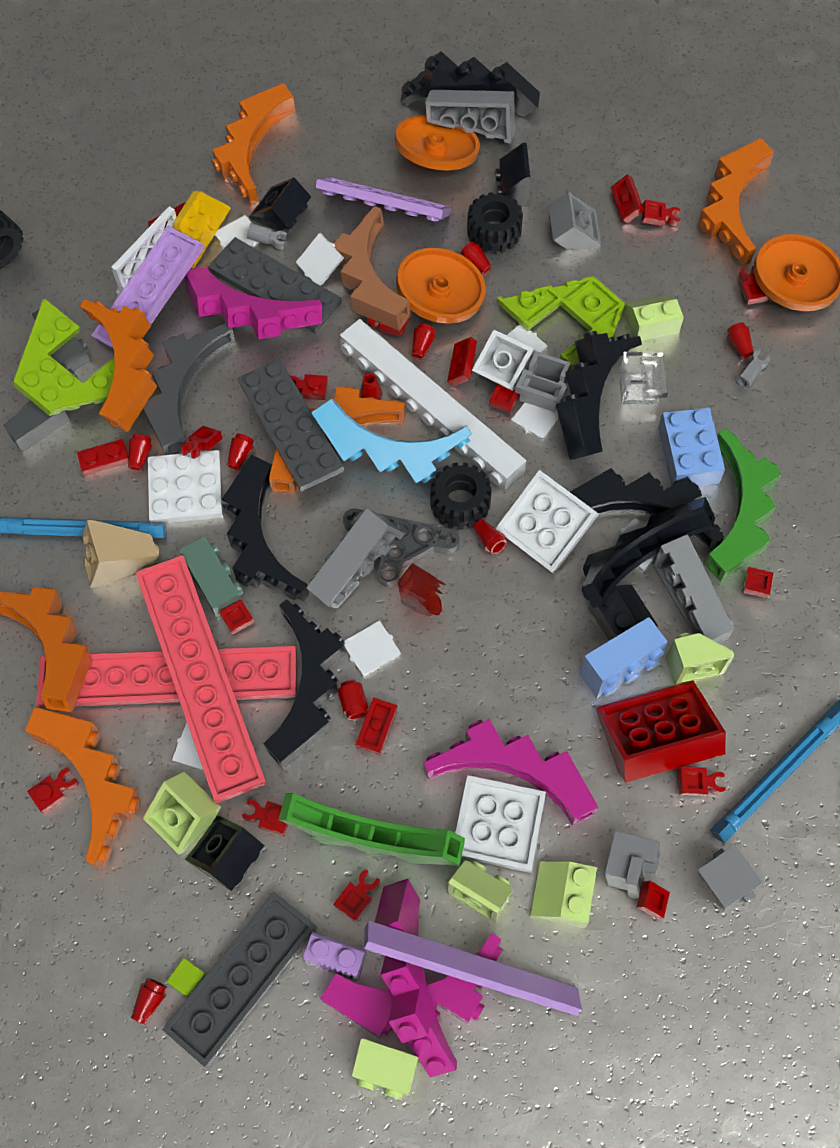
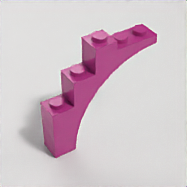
M206 266L190 268L185 275V288L199 317L222 314L228 328L251 325L258 340L281 336V330L322 324V303L319 299L280 301L251 296L223 284L211 274Z
M490 719L484 722L478 720L469 725L468 730H466L467 742L464 743L463 740L458 741L450 746V750L442 754L440 752L433 753L423 763L424 772L428 779L446 772L468 768L491 769L514 775L528 781L541 791H545L560 807L571 825L596 814L598 810L597 803L567 751L561 754L554 752L544 759L545 762H543L528 735L522 738L520 736L513 737L504 746Z
M408 878L383 887L375 923L419 937L418 914L420 898ZM385 956L380 975L394 996L388 1021L401 1043L408 1042L430 1078L455 1071L457 1060L439 1025L430 999L423 967Z
M491 934L476 955L497 961L503 951L499 947L502 939ZM338 974L334 975L320 998L323 1003L379 1039L383 1033L388 1036L392 1030L388 1021L394 996L390 990L375 989L356 984ZM447 976L442 980L427 985L437 1019L441 1014L437 1011V1008L441 1007L466 1024H469L471 1018L477 1021L484 1005L480 1003L483 996L474 991L476 987L481 989L483 986L452 976Z

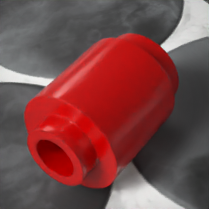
M347 680L341 683L337 693L343 714L347 715L348 720L365 717L367 715L368 703L362 683L355 680Z

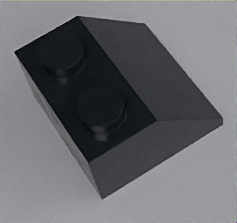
M521 143L499 159V168L495 169V182L500 184L497 186V193L500 192L504 196L510 195L511 199H516L521 207H528L530 187L527 143Z
M293 177L272 186L249 218L275 231H281L286 228L289 230L296 224L297 216L307 209V202L312 196Z
M632 585L615 586L602 606L593 608L591 603L589 605V610L609 641L648 617L658 628V624Z
M218 815L185 860L218 884L232 891L242 881L245 872L257 860L260 851L265 845L244 827Z

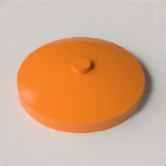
M426 115L413 116L403 120L397 126L394 138L397 150L406 159L420 166L435 170H458L465 168L477 159L480 148L479 139L474 132L471 134L461 128L454 127L452 129L427 122Z
M799 234L779 235L767 241L760 248L755 258L754 276L757 284L771 300L781 306L797 311L820 310L833 303L840 294V259L828 246L814 238Z
M424 248L410 253L401 262L396 276L397 292L409 300L410 310L424 319L437 323H458L471 318L478 312L485 297V282L478 268L466 257L448 249Z

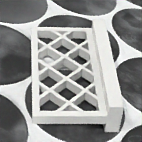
M169 206L111 267L118 285V289L115 291L117 297L146 258L148 248H150V252L167 226L174 228L173 222L177 217L175 209ZM125 266L124 272L121 273V269Z

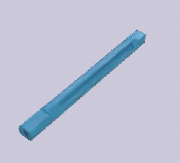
M0 517V534L82 536L87 520ZM96 520L150 534L152 538H164L166 536V523Z
M840 699L710 829L717 840L725 843L813 751L840 726Z

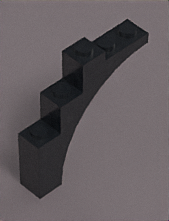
M440 51L426 60L424 71L403 85L400 102L408 106L420 99L427 98L430 90L514 91L515 112L524 117L538 108L540 92L508 62L495 67L491 72L475 57L457 66Z
M597 331L583 334V339L575 341L580 363L574 365V370L565 372L571 395L564 397L565 402L556 404L570 460L603 452L599 431V409L603 387L611 368L618 359L630 349L642 345L640 336L631 338L630 334L616 337L617 341H615V337L608 338L607 333L597 335Z
M251 454L221 499L225 513L236 519L227 532L230 546L236 551L242 552L232 567L235 579L243 586L248 587L251 585L255 588L262 581L265 586L271 589L278 588L284 591L283 593L293 600L298 598L305 602L309 595L307 583L292 575L277 561L264 539L261 525L262 507L266 492L270 486L269 477L272 464Z
M612 468L570 491V493L599 513V515L627 511L653 515L702 497L699 486L696 483H692L688 476L663 490L661 482L654 478L650 472L625 486L622 476L616 474ZM714 524L710 530L694 535L711 552L724 539L723 532L717 524Z
M706 496L650 515L647 526L621 534L615 546L588 555L583 565L586 579L582 585V593L584 598L590 601L592 607L602 606L614 587L631 571L656 555L662 545L687 534L691 537L712 529L715 516Z
M288 599L282 602L279 607L282 616L293 629L299 642L302 654V675L298 694L289 714L279 729L264 743L266 751L283 770L331 730L329 722L331 718L321 706L337 693L338 687L336 682H338V679L328 668L345 655V642L337 632L333 634L328 628L321 632L313 621L308 622L303 617L305 616L303 610L296 603L292 605Z

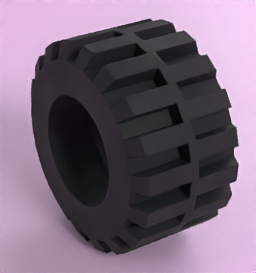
M490 192L486 196L483 194L479 196V199H474L473 204L469 206L467 219V235L470 237V242L473 241L475 244H479L484 252L492 251V253H497V251H501L502 253L506 252V248L512 249L514 244L519 242V237H521L523 222L521 205H518L516 199H511L510 195L504 196L500 192L497 194ZM495 221L500 222V224H491L488 222Z
M1 210L0 269L4 268L6 264H10L14 257H17L24 240L20 227Z
M458 462L453 463V467L446 465L443 467V472L438 471L436 478L432 479L430 487V506L435 518L439 517V522L443 525L448 523V528L453 529L454 526H458V530H463L464 526H468V529L473 528L474 523L481 520L482 517L486 518L488 510H490L492 492L490 480L485 478L486 473L483 470L478 472L477 466L468 467V463L464 462L463 465L459 466ZM456 490H464L472 494L473 498L466 502H456L450 499L448 495Z

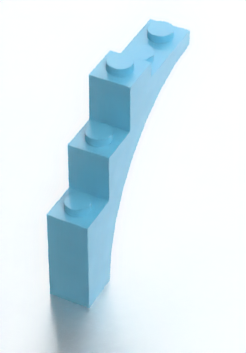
M330 399L311 412L343 461L350 459L353 462L363 455L361 450L364 448L379 472L385 469L388 473L399 466L398 460L401 459L416 483L421 480L423 483H426L436 476L434 471L437 470V467L433 460L442 461L450 455L448 450L454 446L460 449L470 442L468 437L472 435L468 426H465L450 435L434 440L416 442L394 440L378 435L361 426L341 408L335 399Z

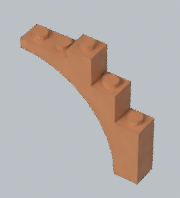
M374 206L364 216L357 228L353 229L351 235L342 233L333 243L337 251L344 257L339 264L343 266L340 272L344 287L353 290L350 296L353 311L399 331L411 316L408 299L392 291L380 280L370 263L375 239L384 226L382 209Z

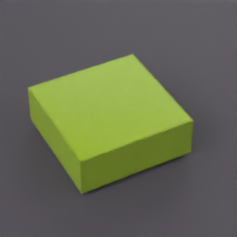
M183 958L167 980V983L188 998L207 974Z

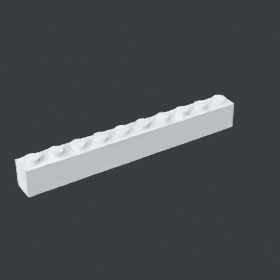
M361 319L340 334V348L342 352L356 360L362 370H367L369 373L374 374L379 384L385 385L393 397L400 398L411 412H416L427 426H432L437 430L440 437L450 435L468 426L472 433L468 437L470 442L460 449L455 446V449L462 456H467L472 461V464L478 467V470H483L489 475L490 480L495 485H500L506 490L525 473L526 459Z

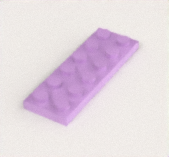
M333 177L319 178L316 182V188L322 189L323 194L331 196L343 194V199L351 201L363 199L364 204L371 206L383 204L384 209L391 211L404 209L407 215L418 216V214H424L426 219L431 221L443 220V218L450 216L452 210L451 206Z
M167 226L110 310L115 308L121 311L123 306L131 309L135 307L146 314L145 318L152 324L205 248L203 244ZM99 324L91 336L114 350L108 332Z

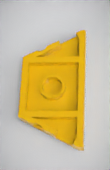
M201 191L192 192L173 222L174 229L201 242L205 247L191 268H195L231 209L228 205Z

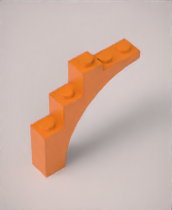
M284 83L240 101L241 111L238 112L240 120L226 125L227 135L225 139L227 143L212 149L214 159L211 162L215 171L220 172L224 179L230 177L233 183H237L242 198L246 197L251 205L258 202L256 186L250 176V163L253 152L260 139L272 126L295 112L294 97Z
M762 138L719 158L715 172L719 180L710 184L707 195L710 205L702 209L698 222L701 230L706 232L710 238L718 235L720 240L732 251L734 257L739 259L743 265L751 262L756 247L747 236L742 225L739 212V196L745 186L757 174L770 166L774 151Z
M84 299L79 307L90 319L101 324L106 329L114 348L115 368L113 382L99 414L110 425L128 433L157 387L151 379L152 375L145 370L154 357V354L148 348L149 344L143 340L151 324L145 318L146 314L138 308L134 307V309L123 306L121 311L115 308L110 310L98 301L93 303Z
M349 386L336 387L334 399L361 426L379 423H404L405 403L396 400H377L372 397L361 398L360 389ZM309 408L311 412L316 410L315 408ZM275 449L269 477L271 490L295 493L297 485L277 449Z
M33 587L30 595L21 592L10 593L0 590V615L25 626L33 632L44 646L46 675L41 697L46 708L73 712L92 659L87 646L73 643L77 630L71 617L59 615L63 603L58 591L49 587Z
M34 707L25 732L31 739L49 745L65 755L81 775L90 798L92 814L91 840L85 862L91 867L102 869L103 864L107 863L111 856L112 848L110 845L113 837L119 834L121 828L120 818L131 821L132 815L136 814L139 810L141 803L140 795L134 788L112 783L113 780L117 779L120 772L119 761L114 755L92 750L93 747L97 746L100 739L99 729L93 722Z

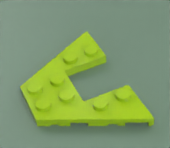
M594 276L586 277L579 281H568L562 286L552 287L549 285L536 288L531 292L522 291L520 295L507 298L499 296L497 298V304L527 331L561 306L589 332L597 331V335L607 333L608 338L614 336L625 307V303ZM575 343L560 354L561 360L571 363L570 370H574V365L580 363Z
M43 299L15 375L13 387L49 416L60 414L64 410L79 409L81 405L105 402L113 382L114 357L84 383L54 360L51 355L77 335L80 327L50 302Z

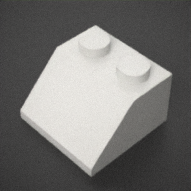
M493 330L472 371L513 391L523 370H528L535 349Z

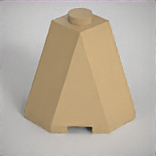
M96 520L86 521L82 536L83 544H87L84 569L90 588L134 575L137 571L154 566L156 559L159 558V548L157 544H154L152 535Z

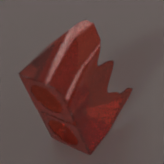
M412 563L398 581L401 603L429 617H432L431 614L440 615L442 603L435 592L442 594L438 589L440 587L439 584H446Z

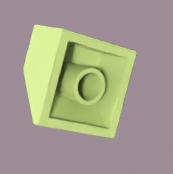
M661 295L627 302L624 307L634 337L640 336L641 341L679 334L684 317L676 298Z
M683 633L676 636L666 655V660L674 683L678 685L724 674L735 655L732 650L700 633L693 635Z
M184 771L163 782L143 819L180 855L211 825L221 806L216 804Z
M465 860L450 879L448 894L493 922H496L512 894L513 889L509 887L510 882L499 875H496L494 878L485 872L486 868L482 864L474 860L471 863Z
M540 861L530 917L585 928L589 922L597 867L574 862Z
M361 1038L352 1077L358 1079L357 1086L373 1091L376 1085L386 1089L384 1095L401 1100L402 1095L409 1097L419 1058Z

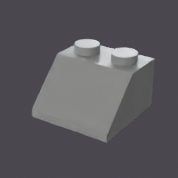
M567 192L548 205L552 239L556 244H560L566 249L596 248L602 245L595 209L570 192Z

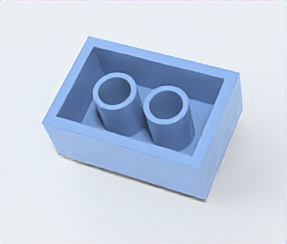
M710 408L664 412L658 428L671 486L687 476L692 483H696L698 486L719 484L725 472V467Z
M650 617L585 655L579 674L596 698L603 694L609 696L618 689L619 684L624 681L628 684L635 680L642 670L647 669L649 671L655 668L660 663L661 656L665 653L664 649L668 641Z

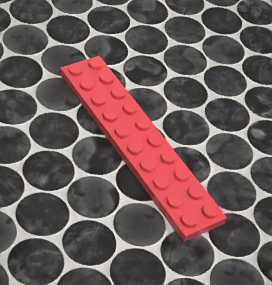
M181 555L135 572L214 802L217 804L266 785L265 777L184 556Z
M296 646L218 649L236 700L296 698ZM163 651L90 654L92 661L74 707L176 703L180 701ZM40 656L36 705L39 708H46L41 697L46 675V656Z

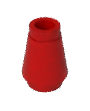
M472 241L461 250L460 254L470 260L482 275L488 273L492 268L479 244H475Z
M744 322L729 327L727 329V338L741 358L744 359L752 356L754 350L749 327L745 326Z
M419 324L414 329L411 353L413 358L424 360L436 338L435 329L432 326Z
M367 373L363 376L360 388L361 398L372 397L380 400L382 397L381 387L376 376L372 373Z
M237 433L231 440L226 466L239 471L254 448V440L249 436Z
M133 434L132 439H129V469L142 471L153 446L150 437L142 434Z
M484 519L474 524L473 529L486 552L495 555L506 547L505 535Z
M147 978L145 983H141L131 1018L146 1025L167 996L165 994L167 986L151 978Z

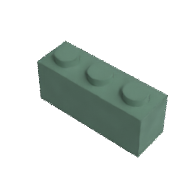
M204 536L179 549L180 554L185 558L191 575L216 618L221 616L219 611L241 600L240 595L243 594V591L237 580L232 582L229 575L232 572L226 561L220 562L218 556L221 554L215 542L209 543L207 537Z

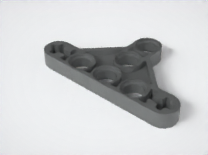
M349 509L345 512L343 524L347 531H350L353 527L350 520H353L354 517H357L359 513L365 510ZM380 514L395 526L406 527L408 533L400 540L395 538L389 544L391 549L399 548L402 551L399 557L393 558L388 553L386 556L381 555L378 557L380 560L378 568L379 582L386 587L395 586L400 580L403 568L434 551L444 554L455 553L459 548L460 537L458 533L448 528ZM421 532H429L432 537L428 541H421L418 535ZM436 534L439 535L438 544L435 543ZM448 538H452L450 545H445V541ZM387 569H391L396 572V576L393 579L387 580L382 576V573Z

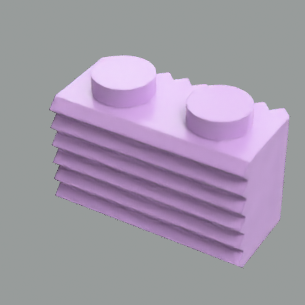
M312 932L303 958L307 965L312 964L313 967L317 966L318 969L322 967L323 970L333 971L334 974L338 972L339 975L343 974L344 977L349 976L350 979L354 978L357 981L360 978L367 953L364 949Z

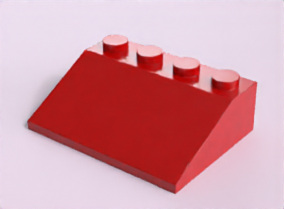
M694 680L596 707L615 764L625 783L726 754V731Z

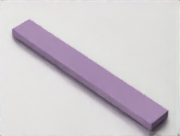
M368 921L365 926L364 949L575 1016L581 1011L577 987L375 922Z

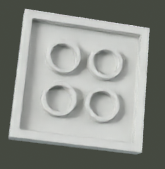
M219 450L200 452V455L195 459H192L191 453L185 456L173 454L148 457L149 521L151 523H173L223 518L221 456Z
M539 470L496 529L550 572L555 573L599 513Z
M467 775L455 831L456 834L465 838L461 858L531 873L546 792Z

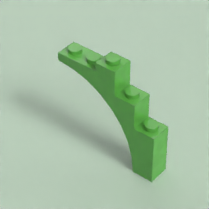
M727 428L718 433L717 439L721 454L733 474L737 489L738 507L732 530L724 541L709 553L705 562V566L720 582L763 553L771 540L767 532L758 526L771 518L776 506L771 497L764 493L777 484L782 474L776 464L770 462L766 457L757 461L754 454L747 450L740 443L738 437Z
M295 793L285 794L279 816L280 821L309 833L311 838L326 845L352 846L367 854L393 855L414 864L460 866L465 842L464 837L450 830L412 827L374 820L322 805Z

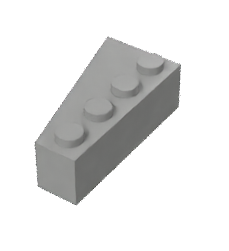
M430 90L425 101L427 122L452 129L457 127L464 129L467 133L473 134V132L486 135L485 137L494 139L495 137L503 139L506 143H512L515 134L514 91Z
M366 508L365 511L358 514L355 524L350 531L342 535L338 547L327 555L322 568L312 575L307 589L325 605L337 609L359 585L358 578L369 574L374 569V561L381 555L386 556L391 550L389 544L395 538L400 540L405 533L386 517Z
M688 534L662 545L653 568L692 634L700 633L717 643L729 639L734 630L732 619L726 614Z

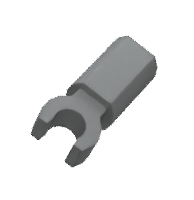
M250 223L247 233V239L267 245L272 244L279 250H283L284 242L278 241V239L286 240L287 233L284 231L274 232L272 229Z
M760 350L754 352L751 361L748 362L736 378V383L745 389L750 387L762 369L766 368L769 364L770 356H767L765 360L758 358Z

